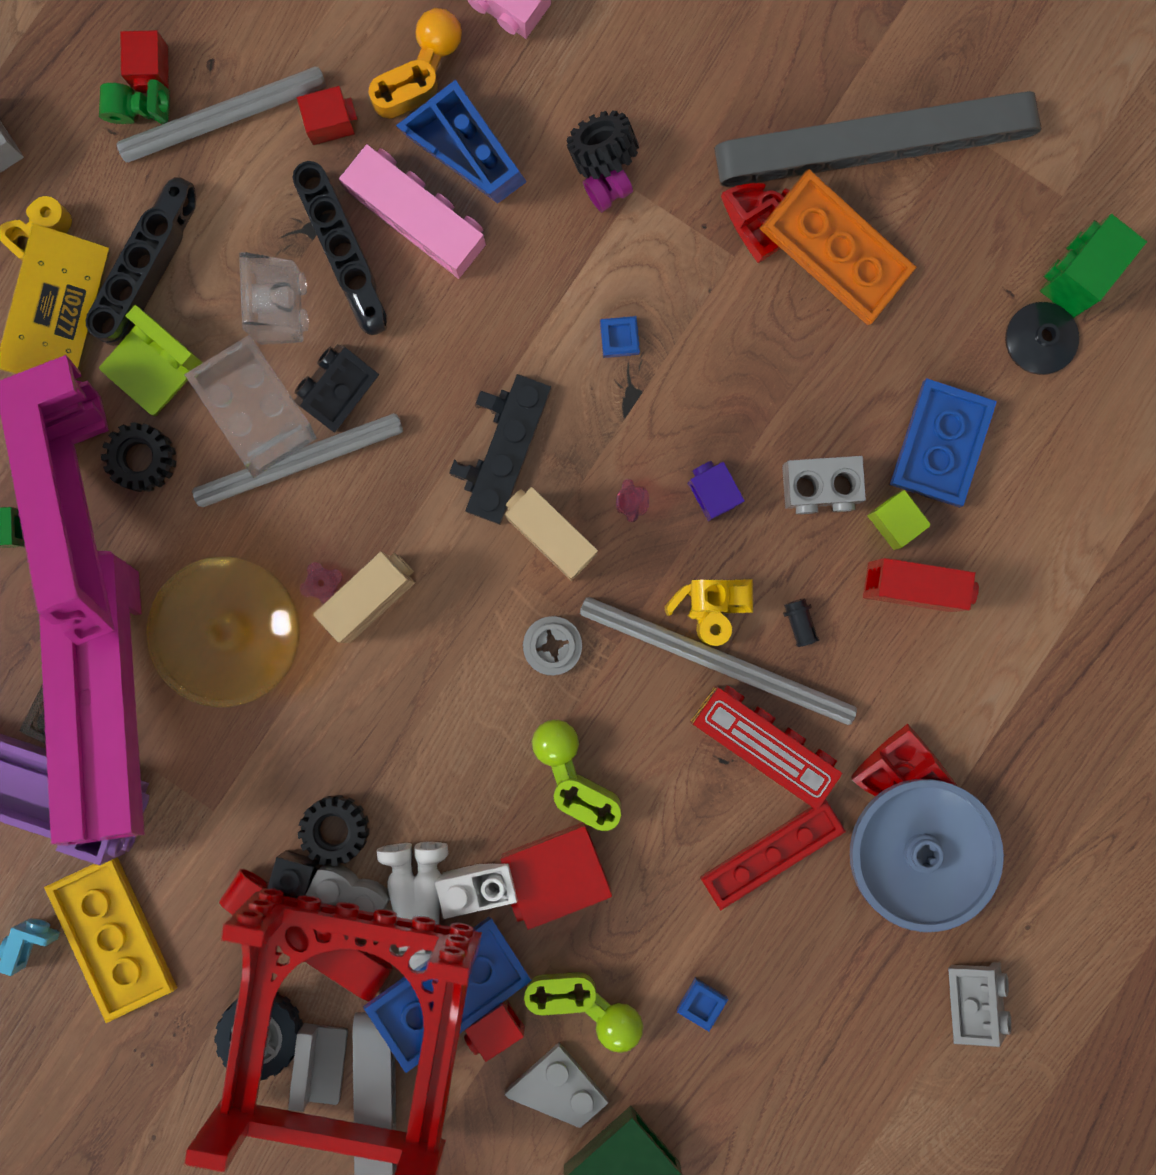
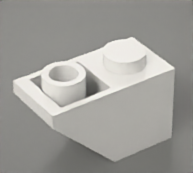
M476 864L446 871L435 881L444 919L518 902L509 864Z

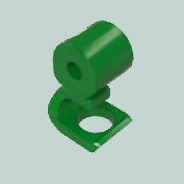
M154 79L148 81L147 97L143 93L135 92L131 87L121 83H104L100 85L99 118L114 124L135 123L136 114H140L144 118L159 122L161 125L168 123L170 91L161 82Z

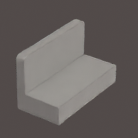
M303 1024L297 1033L288 1110L303 1112L308 1102L332 1105L339 1103L348 1038L347 1028Z

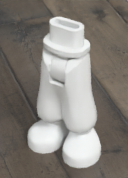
M441 842L417 843L414 847L415 858L418 864L416 876L413 875L411 867V843H399L378 848L377 860L383 865L392 867V873L388 877L387 885L392 909L397 913V917L412 919L415 916H424L434 919L435 924H439L440 902L435 881L441 876V873L437 870V864L447 857L448 845ZM408 947L399 948V954H404ZM428 950L416 952L410 958L409 964L414 970L430 959L432 952Z

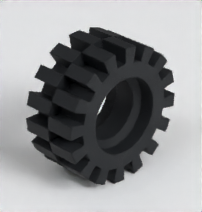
M612 110L610 115H608L607 111L600 112V117L597 118L595 114L589 116L590 121L586 123L582 120L578 123L579 129H572L570 132L572 136L567 137V148L579 174H583L585 178H589L592 175L593 179H599L601 174H604L606 178L611 176L610 171L616 170L618 173L623 170L622 164L628 166L632 162L631 157H636L638 154V141L628 117L622 112L618 114V111Z
M132 422L130 426L124 424L119 426L120 431L118 433L112 431L108 435L112 440L110 443L104 441L102 448L107 449V453L101 454V461L107 463V466L103 467L104 471L111 475L110 479L114 483L133 491L142 492L144 490L150 492L154 491L153 487L155 486L162 487L165 485L163 480L165 478L170 479L173 475L169 471L171 466L176 467L177 461L172 459V455H176L175 448L170 446L171 440L164 436L161 431L144 423L141 425L137 422ZM136 444H146L152 452L151 464L145 470L135 472L127 464V453Z
M342 795L327 796L315 802L304 812L305 815L300 819L298 825L301 826V830L298 832V839L302 838L303 844L300 846L303 851L307 850L310 853L307 857L312 861L316 858L319 860L320 865L325 866L328 863L331 866H338L340 863L344 862L345 864L349 862L365 846L370 832V828H367L369 819L368 816H364L362 812L364 810L363 807L354 804L355 800L350 797L345 799ZM337 816L346 822L348 835L344 842L330 844L323 839L320 827L325 818Z

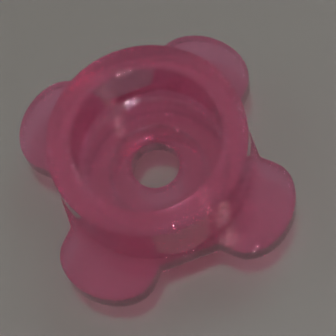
M626 479L622 483V489L617 494L616 509L618 513H624L629 522H635L638 516L644 515L648 510L649 494L646 488L634 486L633 480Z
M313 562L307 567L308 576L306 581L300 585V592L304 597L313 596L325 604L336 592L338 584L342 582V574L339 570L333 569L330 571L322 568L320 563ZM323 580L324 586L319 587L318 581Z

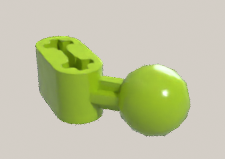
M548 720L539 725L532 737V750L538 760L552 768L557 784L554 792V802L557 808L597 830L609 831L615 828L621 818V801L613 792L576 773L572 759L577 754L579 740L574 728L567 722L560 720ZM572 786L578 788L577 796H573L571 800L565 798V790L569 791ZM605 804L611 805L612 814L606 813L604 817L598 815L599 808H603Z
M573 972L539 975L531 979L532 981L526 987L524 1001L530 1012L536 1015L585 1012L596 1022L595 1030L600 1043L612 1052L623 1053L630 1051L638 1045L642 1038L643 1022L638 1012L627 1004L617 1003L610 1005L596 992L593 979L585 973ZM578 983L582 984L583 990L590 991L584 994V998L581 1001L576 1000L575 994H569V992L574 991L575 984ZM543 986L546 993H552V995L547 996L546 1003H539V998L532 996L536 994L537 987Z

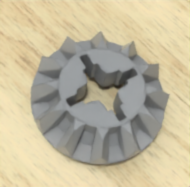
M548 616L537 620L529 627L524 636L523 651L527 662L536 671L545 675H560L572 669L578 662L582 652V640L577 628L571 622L561 617ZM547 630L551 631V635H554L555 640L569 641L568 644L563 645L564 647L558 649V662H555L550 651L544 652L542 650L537 652L536 648L542 647L543 644L547 643Z

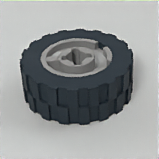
M277 992L272 1008L261 1080H266L272 1075L276 1076L284 1067L286 1068L295 1056L297 1033L303 1026L297 1007L290 1003L291 1000L289 998L279 995V992ZM238 998L222 1014V1018L216 1026L217 1034L214 1036V1043L217 1044V1055L221 1057L225 1068H227Z

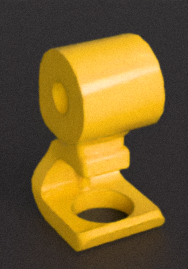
M49 196L39 197L26 209V215L29 217L27 224L21 220H13L0 225V241L20 260H23L24 251L17 244L18 237L24 236L28 238L32 223L67 233L72 223L71 215L56 199Z
M753 579L691 580V610L697 612L753 613Z
M691 584L681 587L665 605L664 609L667 616L673 614V610L687 594L691 596ZM690 610L687 615L690 619L697 620L696 632L703 643L719 646L729 640L732 634V626L727 617L721 612H697Z

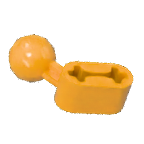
M433 8L424 12L418 20L415 35L421 50L417 60L410 61L378 75L370 83L369 96L374 110L381 117L390 119L422 106L437 94L438 85L435 73L441 57L453 53L460 44L462 36L459 21L448 10ZM421 77L423 81H426V85L420 87L417 82L415 83V78ZM388 91L393 100L386 102L381 95L383 92Z

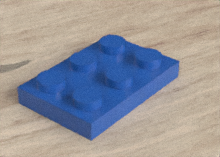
M926 378L922 382L890 485L952 506L963 507L997 401Z

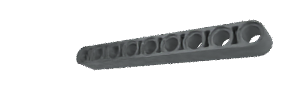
M1026 91L732 139L719 143L714 147L720 185L723 187H733L747 183L801 176L808 169L813 173L1020 140L1038 134L1042 128L1036 95L1034 92Z

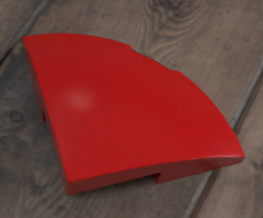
M747 183L732 187L721 194L724 206L736 231L757 263H760L781 249L760 230V227L788 194L789 189L785 188L780 194L776 191H763L766 187L765 183Z
M906 724L880 745L851 776L852 780L859 787L874 796L895 784L912 779H934L957 786L943 765L909 724Z

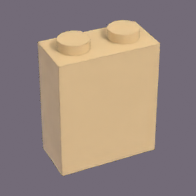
M532 487L526 493L520 489L506 503L509 511L505 516L508 521L571 582L597 556L598 550Z
M380 552L322 605L313 616L338 643H351L416 583L410 577L414 570L403 558L395 553L390 556Z

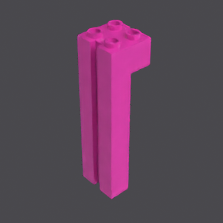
M64 355L0 380V414L37 611L52 625L60 624L62 633L76 645L115 631L74 445L107 432L109 429L101 396L88 381L81 382L75 380L81 377V372L68 356Z
M98 551L115 631L76 645L62 633L60 624L54 626L39 614L51 844L69 846L144 835L130 613L133 615L142 614L139 572L110 551Z

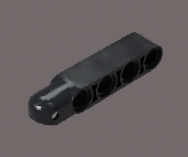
M314 161L300 163L293 171L294 186L357 323L369 335H377L386 331L387 314L376 292L375 279L326 172L320 164ZM317 177L321 179L316 188H304L305 183L310 178ZM327 210L336 212L334 219L330 222L323 223L319 221L323 212ZM339 244H351V249L346 255H334L335 248ZM355 276L366 277V283L362 288L357 290L349 288V283Z
M174 177L165 184L153 207L146 210L140 217L87 313L85 321L89 333L105 344L117 346L131 332L135 324L125 315L134 305L144 311L183 238V230L196 208V192L193 183L181 177ZM186 198H188V201H189L188 205L185 206V207H183V206H184V203H185V201H186ZM162 223H168L167 231L162 235L155 236L156 228ZM150 254V261L147 266L138 268L139 259L144 255ZM132 286L131 296L126 300L120 301L122 290ZM114 318L112 330L103 333V324L106 320Z

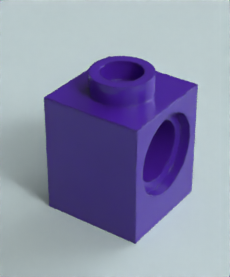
M709 461L692 471L695 477L689 480L688 485L708 522L745 501L724 461L714 466L712 461Z

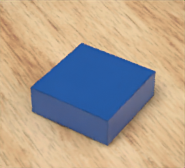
M637 316L600 319L603 358L640 354Z
M695 977L676 1010L680 1015L710 1032L726 1005L728 998Z

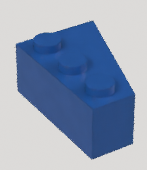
M456 80L396 125L407 138L497 204L527 182Z

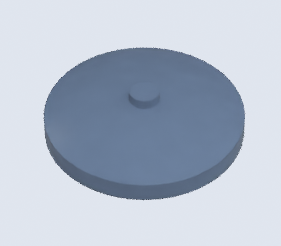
M912 779L885 789L864 808L851 836L850 865L860 893L881 916L905 929L918 932H940L966 923L988 904L998 887L1002 875L1003 844L993 817L987 808L972 794L944 781Z

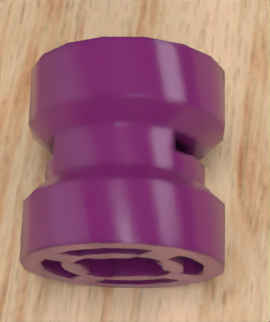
M616 170L610 171L611 176L606 178L604 174H601L599 179H593L591 175L583 180L582 183L586 193L601 213L612 207V202L617 198L624 199L633 193L632 185L624 170L618 173Z

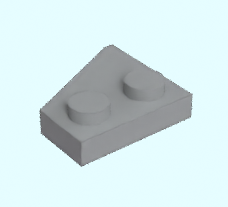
M560 1042L505 1089V1095L508 1099L578 1128H581L608 1104L606 1095Z

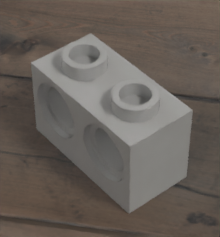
M863 456L788 460L782 465L785 509L796 508V514L818 513V507L832 506L833 512L854 511L855 504L866 501ZM836 476H843L848 479L850 483L848 494L844 495L836 491L834 487ZM800 478H806L812 482L814 492L811 497L802 496L798 492L797 481Z

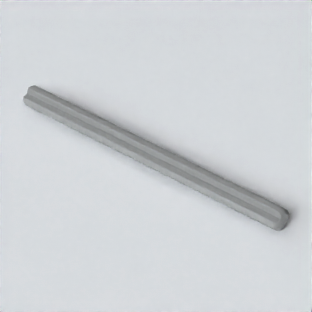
M586 597L582 604L580 614L593 621L841 723L851 725L855 719L857 708L846 702L593 598Z

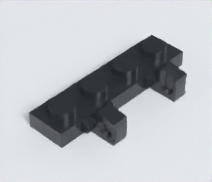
M517 374L511 391L501 390L499 397L480 390L475 406L476 408L483 407L490 410L492 414H495L493 423L497 424L493 439L485 460H478L476 468L471 465H463L454 459L449 472L451 476L466 481L464 490L472 493L465 510L466 513L501 525L507 509L506 503L511 499L552 390L551 386Z

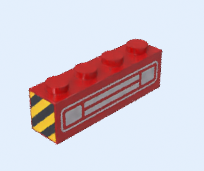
M726 685L724 690L714 686L690 723L818 811L843 774L834 768L837 760L821 749H818L814 754L803 746L806 742L804 737L789 727L785 732L779 730L772 725L776 720L775 717L758 706L753 712L742 704L745 697L730 686Z

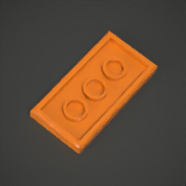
M810 169L803 173L760 227L763 233L866 325H870L875 321L917 268Z

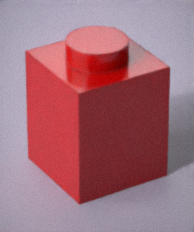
M158 30L120 31L121 76L129 86L137 92L147 93L148 81L154 79L169 89L168 45Z
M340 86L297 97L304 127L313 146L355 134L352 121L358 120L354 103L351 97L345 99Z
M506 999L465 1029L467 1034L464 1035V1039L474 1055L480 1053L484 1061L487 1062L523 1038L525 1026Z

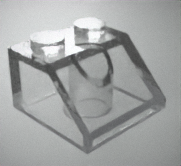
M240 252L242 329L259 345L302 343L303 331H308V314L306 309H302L301 295H306L307 293L305 273L300 272L292 260Z

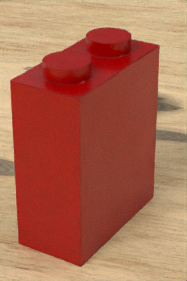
M882 558L868 562L863 598L946 612L970 611L971 604L974 605L976 603L979 585L978 582H974L976 572Z
M583 822L504 852L501 855L500 860L502 864H509L518 899L517 903L511 904L512 910L518 922L524 920L527 930L612 897V891L588 828Z

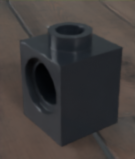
M285 850L276 857L267 889L279 890L283 892V896L296 899L299 896L306 895L317 870H319V860L314 859L312 861L307 856Z

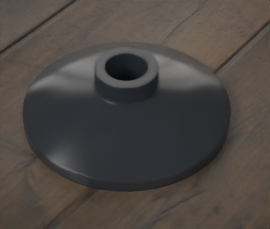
M1035 302L1023 307L1011 318L1006 329L1005 342L1011 359L1021 369L1032 374L1047 375L1063 369L1072 361L1079 346V331L1073 317L1061 306L1050 302ZM1046 329L1051 333V341L1043 339L1042 330Z

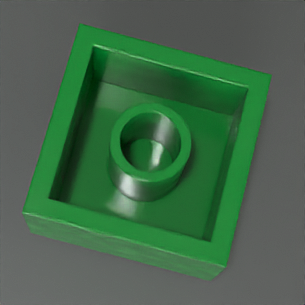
M1112 213L1100 223L1093 220L1083 232H1078L1065 248L1068 252L1062 259H1057L1046 271L1043 277L1048 281L1039 292L1056 305L1064 308L1075 318L1102 300L1147 241Z

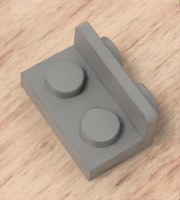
M992 962L990 966L951 965L948 971L954 1044L1000 1047L1006 1035L1011 1034V1014L1009 1011H1004L1003 997H1008L1009 982L1007 974L1001 972V963Z

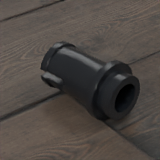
M805 598L784 604L786 611L783 612L784 617L788 616L796 640V646L803 647L820 641L809 609L812 608L811 604H807Z

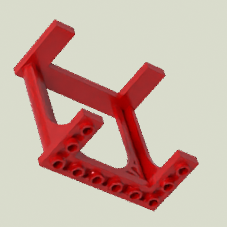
M276 889L256 891L223 924L221 940L241 944L243 958L242 977L222 1098L188 1146L184 1165L225 1173L240 1146L248 1136L397 1164L394 1175H438L446 1140L441 1138L469 976L480 947L482 932L473 931L474 928L463 923H453L451 926L435 924L434 919L424 916H415L412 919L397 917L396 912L386 909H377L374 913L359 910L358 905L353 903L340 902L336 906L321 903V899L314 896L303 895L299 896L298 899L285 897L283 892ZM296 926L304 930L309 940L307 949H297L290 943L287 937L288 927ZM316 930L322 934L331 933V940L324 941L318 939ZM356 938L366 939L367 942L359 944ZM395 944L397 948L404 946L408 948L404 954L400 955L391 950V945ZM278 946L284 954L290 957L288 963H278V959L282 952H277ZM338 949L368 952L388 961L396 967L415 990L422 1009L424 1033L407 1132L257 1105L275 997L287 975L308 958L319 953ZM421 950L431 951L432 954L426 970L416 971L411 968L409 964L410 958L416 952ZM275 973L277 977L273 980V974ZM435 979L432 981L433 991L427 990L423 986V981ZM430 1002H434L433 1009L431 1008Z

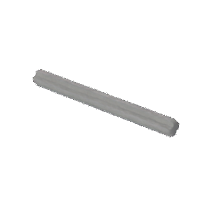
M315 66L120 140L117 143V148L122 159L125 162H131L297 99L299 96L323 89L326 86V82L320 68Z
M393 413L200 485L192 490L194 500L198 506L206 507L401 434L403 432L401 420L397 414Z

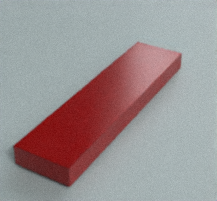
M825 799L818 811L813 807L808 808L700 876V879L721 911L839 837L846 830Z

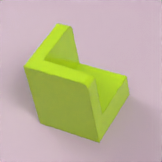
M905 490L894 494L867 515L893 550L903 548L930 527V522Z

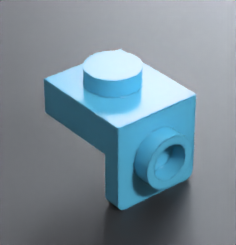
M34 918L12 927L9 936H6L0 945V973L12 976L26 968L33 944L47 946L58 940L60 931L51 929L48 922Z

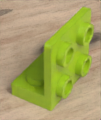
M134 305L125 316L135 326L100 365L99 369L149 414L157 416L203 362L151 316Z

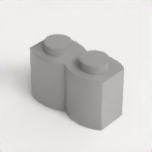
M327 863L317 870L306 894L321 899V903L336 906L340 902L353 903L359 906V910L373 913L377 909H386L390 901L389 892L385 886L374 880L358 879L354 872L340 864L338 866H331V864Z

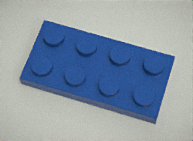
M487 917L473 927V931L482 932L480 947L469 976L460 1033L532 981L490 917ZM429 959L414 970H426ZM403 977L365 1004L363 1008L405 1073H407L419 1064L424 1020L416 992L406 977ZM435 979L423 981V986L427 990L433 991L432 981ZM430 1002L431 1008L433 1009L434 1002Z

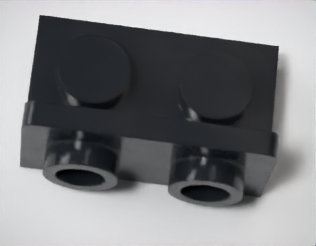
M339 344L334 349L331 346L322 353L317 361L320 367L311 378L306 376L299 383L294 392L297 397L293 401L334 433L379 376L370 366L346 347Z

